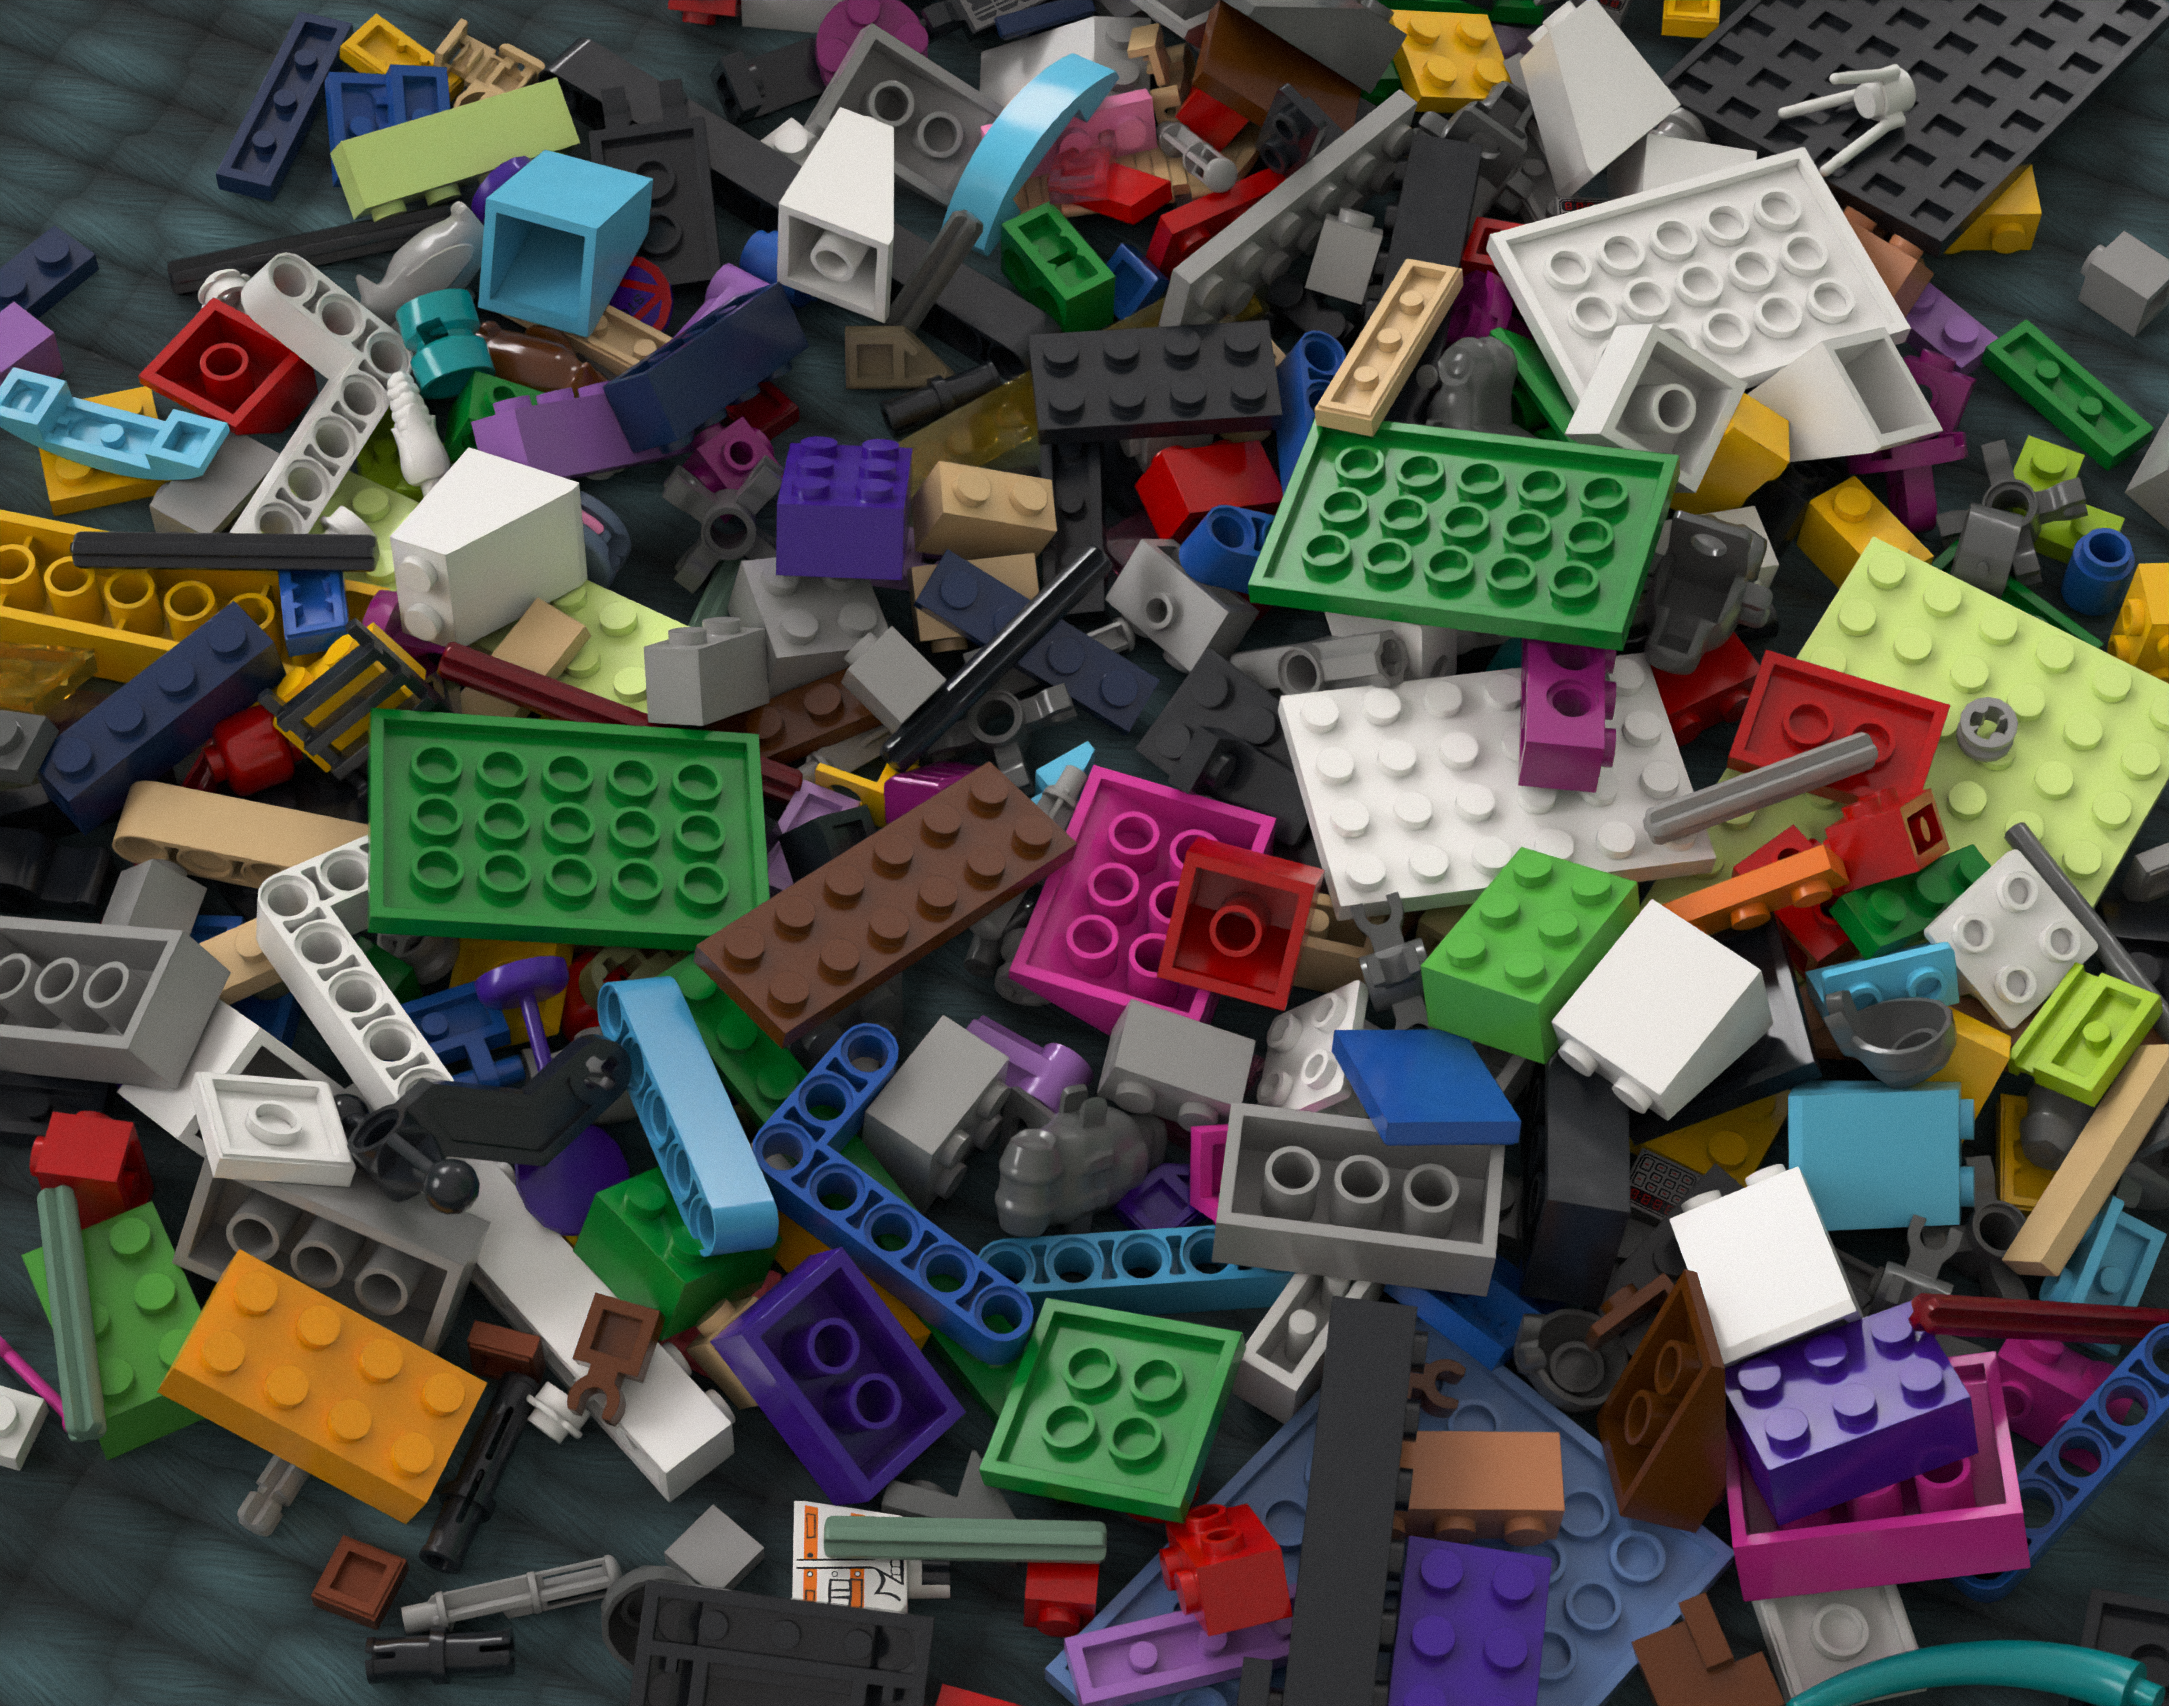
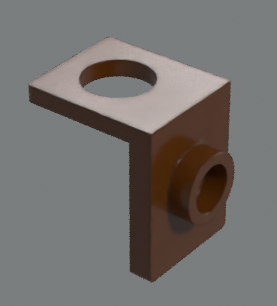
M1665 1273L1659 1275L1640 1290L1633 1283L1626 1285L1600 1307L1605 1316L1590 1326L1584 1343L1594 1353L1655 1307H1658L1660 1310L1675 1285Z

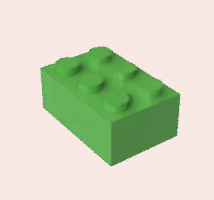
M1521 847L1421 965L1428 1026L1545 1065L1560 1046L1551 1021L1640 914L1638 882Z
M153 1201L81 1230L107 1425L105 1435L98 1440L107 1460L205 1419V1417L157 1392L200 1315L201 1309L182 1267L172 1263L175 1251ZM42 1246L21 1256L53 1332Z

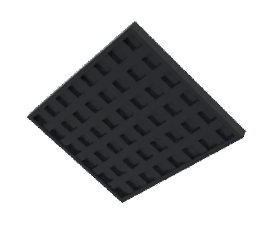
M1747 0L1670 69L1661 80L1681 104L1679 107L1690 111L1700 120L1706 135L1728 147L1757 151V160L1805 147L1819 171L1832 157L1880 121L1861 116L1855 106V102L1786 119H1781L1778 116V110L1800 102L1853 90L1861 85H1834L1829 80L1830 75L1833 73L1881 69L1897 64L1909 74L1916 92L1913 108L1903 113L1906 119L1905 126L1890 130L1841 168H1838L1829 176L1823 177L1841 208L1846 209L1849 206L1874 221L1877 227L1892 235L1896 234L1922 251L1938 259L2169 28V2L2165 0Z

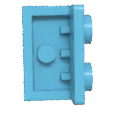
M1927 942L1898 949L1870 960L1860 958L1805 972L1808 995L1822 1019L1829 1016L1825 995L1842 990L1850 991L1857 1011L1881 1001L1908 997L1940 1000L1946 1006L1960 1003L1955 952L1948 942L1933 945Z
M2109 1195L2060 1275L2057 1277H2045L2040 1288V1300L2137 1307L2167 1234L2123 1212L2124 1201ZM2079 1343L2104 1357L2117 1356L2121 1345Z

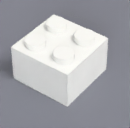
M1655 324L1616 326L1564 435L1579 444L1679 455L1680 476L1674 493H1696L1748 383Z

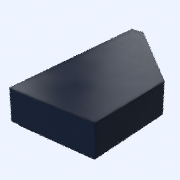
M1057 0L997 16L994 21L1000 38H1004V40L1015 37L1023 39L1090 18L1096 10L1092 0Z

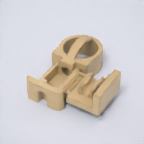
M462 18L435 51L433 66L447 67V75L452 72L465 79L464 86L467 89L457 97L453 108L523 88L532 83H539L538 74L545 68V64L541 60L511 44H502L499 47V54L496 56L495 49L467 35L468 21ZM459 48H461L460 52H459V53L457 54V56L453 59V62L451 63V65L448 64L449 61L452 59V57H453V56L456 54V52L459 50ZM519 63L524 65L523 71L518 69Z
M1160 23L1132 28L1127 49L1128 57L1132 59L1143 56V61H1148L1146 73L1148 75L1153 74L1157 89L1150 90V95L1153 99V108L1158 125L1164 121L1182 123L1175 116L1193 86L1192 81L1196 69L1195 59L1187 43L1165 47Z

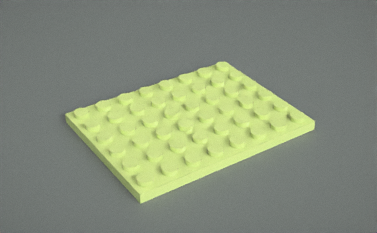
M1874 536L1796 658L1949 704L1948 716L1923 789H1932L1950 850L1942 856L1974 844L1992 866L2006 852L2013 850L2004 839L2005 833L2015 824L2024 822L2093 909L2169 782L2168 683ZM1984 697L2000 699L2007 703L2016 713L2018 721L2017 733L2011 749L2004 757L1991 762L1976 761L1965 755L1958 746L1956 738L1962 711L1970 702ZM1985 720L1983 725L1978 728L1977 735L1981 738L1989 739L1991 734L1995 732L1997 724ZM1727 768L1718 783L1745 773ZM1805 792L1707 828L1716 856L1712 872L1656 880L1641 903L1640 912L1651 899L1662 905L1731 879L1735 865L1793 824L1808 840L1814 838L1823 844L1824 840L1828 839L1825 828L1843 818L1841 808L1846 806V804ZM1926 938L1911 945H1908L1906 947L1927 943L1929 941ZM1859 953L1857 956H1855L1854 958H1852L1850 961L1856 960V959H1860V958H1864V957L1862 956L1861 953ZM1794 969L1798 986L1807 987L1806 981ZM1970 993L1959 996L1961 998H1974Z

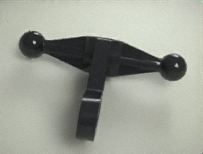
M589 1034L580 1036L572 1041L521 1089L421 1078L396 1103L386 1105L371 1114L366 1103L356 1095L336 1094L333 1098L348 1142L347 1148L351 1152L357 1168L372 1178L391 1201L400 1202L408 1200L423 1192L430 1207L438 1213L447 1215L461 1214L470 1209L478 1198L480 1182L472 1166L462 1160L446 1159L447 1156L546 1167L622 1095L628 1087L632 1068L627 1051L617 1042L605 1036ZM593 1056L604 1061L601 1065V1070L605 1076L599 1083L586 1079L590 1073L586 1062Z

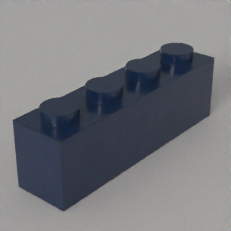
M776 282L735 295L602 388L633 453L658 447L661 454H668L694 441L695 438L692 433L694 429L700 430L726 418L728 416L725 409L727 405L734 406L759 394L761 392L758 386L759 382L764 383L774 380L791 371L793 367L790 360L808 348L809 344L781 283Z
M235 601L231 602L55 738L36 774L45 793L86 836L125 805L132 784L138 781H156L210 739L212 731L218 722L239 711L248 709L258 701V694L267 687L272 690L280 684L286 676V672L274 641Z

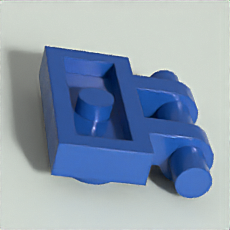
M475 981L400 1004L443 1065L467 1058L471 1070L453 1075L454 1081L505 1087L526 1080L525 1071L518 1055L493 1062L489 1051L511 1044L510 1030L502 1010L486 1008L479 1001L474 986Z

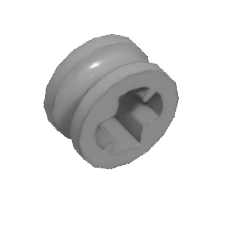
M1991 697L1975 699L1967 704L1961 713L1956 733L1958 746L1965 755L1976 761L1991 762L1999 760L2007 755L2013 745L2018 727L2016 713L2007 703L2000 699ZM1985 720L1997 724L1995 732L1991 734L1989 739H1984L1977 735L1978 728L1983 725Z

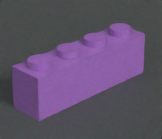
M610 381L578 388L579 398H574L572 388L540 394L536 396L538 405L532 406L529 395L493 403L495 415L471 422L479 451L567 479L655 463L695 451L690 443L668 454H661L658 447L633 453L602 388Z

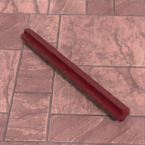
M449 642L438 664L437 674L443 679L554 720L687 729L676 724L648 723L647 713L456 642ZM760 756L763 797L787 806L794 793L801 790L803 774L800 770Z
M1920 1293L1911 1301L1914 1312L1908 1318L1910 1325L1915 1331H1926L1933 1335L2137 1346L2154 1328L2169 1323V1309Z

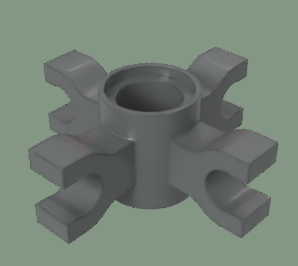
M2005 439L1981 445L1983 460L1991 487L1986 491L1982 505L2000 510L2017 507L2027 512L2022 521L2012 567L2015 579L2028 589L2043 586L2040 575L2041 570L2033 543L2041 532L2042 524L2088 516L2085 504L2086 497L2081 479L2078 477L2066 480L2048 489L2035 492L2024 481L2015 479ZM1954 510L1936 515L1944 551L1960 538L1968 510Z
M764 455L739 490L723 489L713 493L679 464L663 483L666 489L663 491L662 497L701 522V536L675 564L677 573L674 575V580L694 594L719 559L735 560L746 556L750 560L776 557V538L770 536L757 526V513L780 489L782 483L781 476L784 474V469ZM732 514L741 518L746 526L736 534H724L714 527L713 521L721 515Z
M981 648L964 653L963 657L965 663H967ZM999 680L967 711V719L956 722L927 750L929 757H932L934 763L938 761L952 762L968 753L981 749L988 757L997 760L999 770L1028 798L1035 797V789L1023 755L1031 743L1033 731L1078 720L1065 683L1047 688L1032 697L1019 701L1012 693L1002 689L1001 681ZM1002 714L1014 717L1012 727L1005 734L1000 736L985 734L987 724L994 717Z
M1398 891L1386 895L1391 908V916L1387 922L1380 925L1372 924L1367 920L1363 903L1351 906V912L1358 929L1371 940L1374 953L1359 957L1358 959L1376 1014L1393 1009L1396 1017L1394 1030H1412L1416 1027L1436 1029L1428 1026L1424 1002L1421 965L1428 958L1421 937L1408 942L1404 941L1402 926L1405 919V911Z
M1990 1155L1966 1157L1962 1160V1166L1975 1167V1206L1962 1207L1963 1222L1959 1226H1924L1920 1233L1921 1242L1928 1249L1938 1250L1945 1246L1950 1228L1964 1232L1957 1251L1944 1263L1951 1262L1955 1269L1965 1277L1979 1280L1982 1297L2030 1300L2027 1289L2018 1274L2002 1261V1258L2027 1219L2014 1205L1997 1200L1995 1174ZM1980 1232L1985 1233L1993 1240L1996 1249L1985 1243ZM1907 1241L1902 1244V1248L1907 1262L1909 1249Z
M1914 1214L1906 1234L1909 1249L1905 1266L1889 1260L1887 1261L1867 1317L1909 1302L1920 1293L1951 1295L1954 1285L1937 1279L1941 1265L1957 1251L1964 1232L1950 1228L1944 1247L1938 1250L1928 1249L1920 1239V1233L1925 1225L1926 1218Z

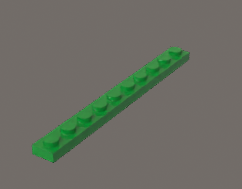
M694 952L656 977L671 976L676 980L722 1083L760 1129L808 1073L787 1047L781 1049L693 961ZM819 1105L808 1111L813 1117L824 1121L836 1119L841 1115L835 1108L827 1105ZM855 1134L839 1154L919 1212L857 1134ZM782 1154L793 1168L799 1164L793 1157ZM832 1193L819 1199L824 1207L836 1211L847 1209L853 1204L847 1197L841 1194ZM895 1234L879 1235L873 1240L879 1248L885 1251L895 1252L907 1246L906 1242ZM938 1274L928 1279L930 1285L940 1292L950 1293L962 1287L956 1278L948 1274ZM910 1309L931 1331L927 1339L996 1426L1027 1345L1022 1355L1015 1361L1005 1365H989L977 1359ZM991 1315L983 1320L986 1327L995 1333L1006 1334L1014 1331L1002 1315ZM1054 1499L1058 1504H1060L1061 1502L1064 1501V1500Z

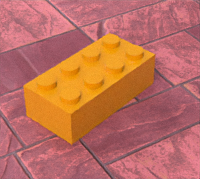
M239 1249L220 1276L157 1392L394 1519L407 1524L430 1498L487 1382Z

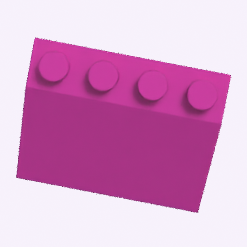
M1093 765L1066 830V833L1077 842L1073 860L1047 876L1009 969V978L1111 1036L1112 1028L1131 999L1210 1025L1222 994L1157 977L1186 852L1198 837L1273 856L1277 818L1203 796L1188 795L1179 789Z
M1996 1351L1947 1357L1971 1396L1979 1453L1778 1526L1726 1429V1486L1732 1545L1744 1602L2031 1568L2024 1514Z

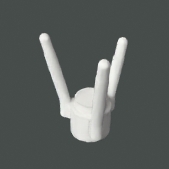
M1897 64L1881 69L1833 73L1830 75L1829 80L1834 85H1861L1853 90L1800 102L1778 110V116L1781 119H1786L1855 102V106L1861 116L1880 121L1824 164L1819 170L1822 177H1827L1838 168H1841L1890 130L1905 126L1906 119L1903 113L1913 108L1916 92L1909 74Z

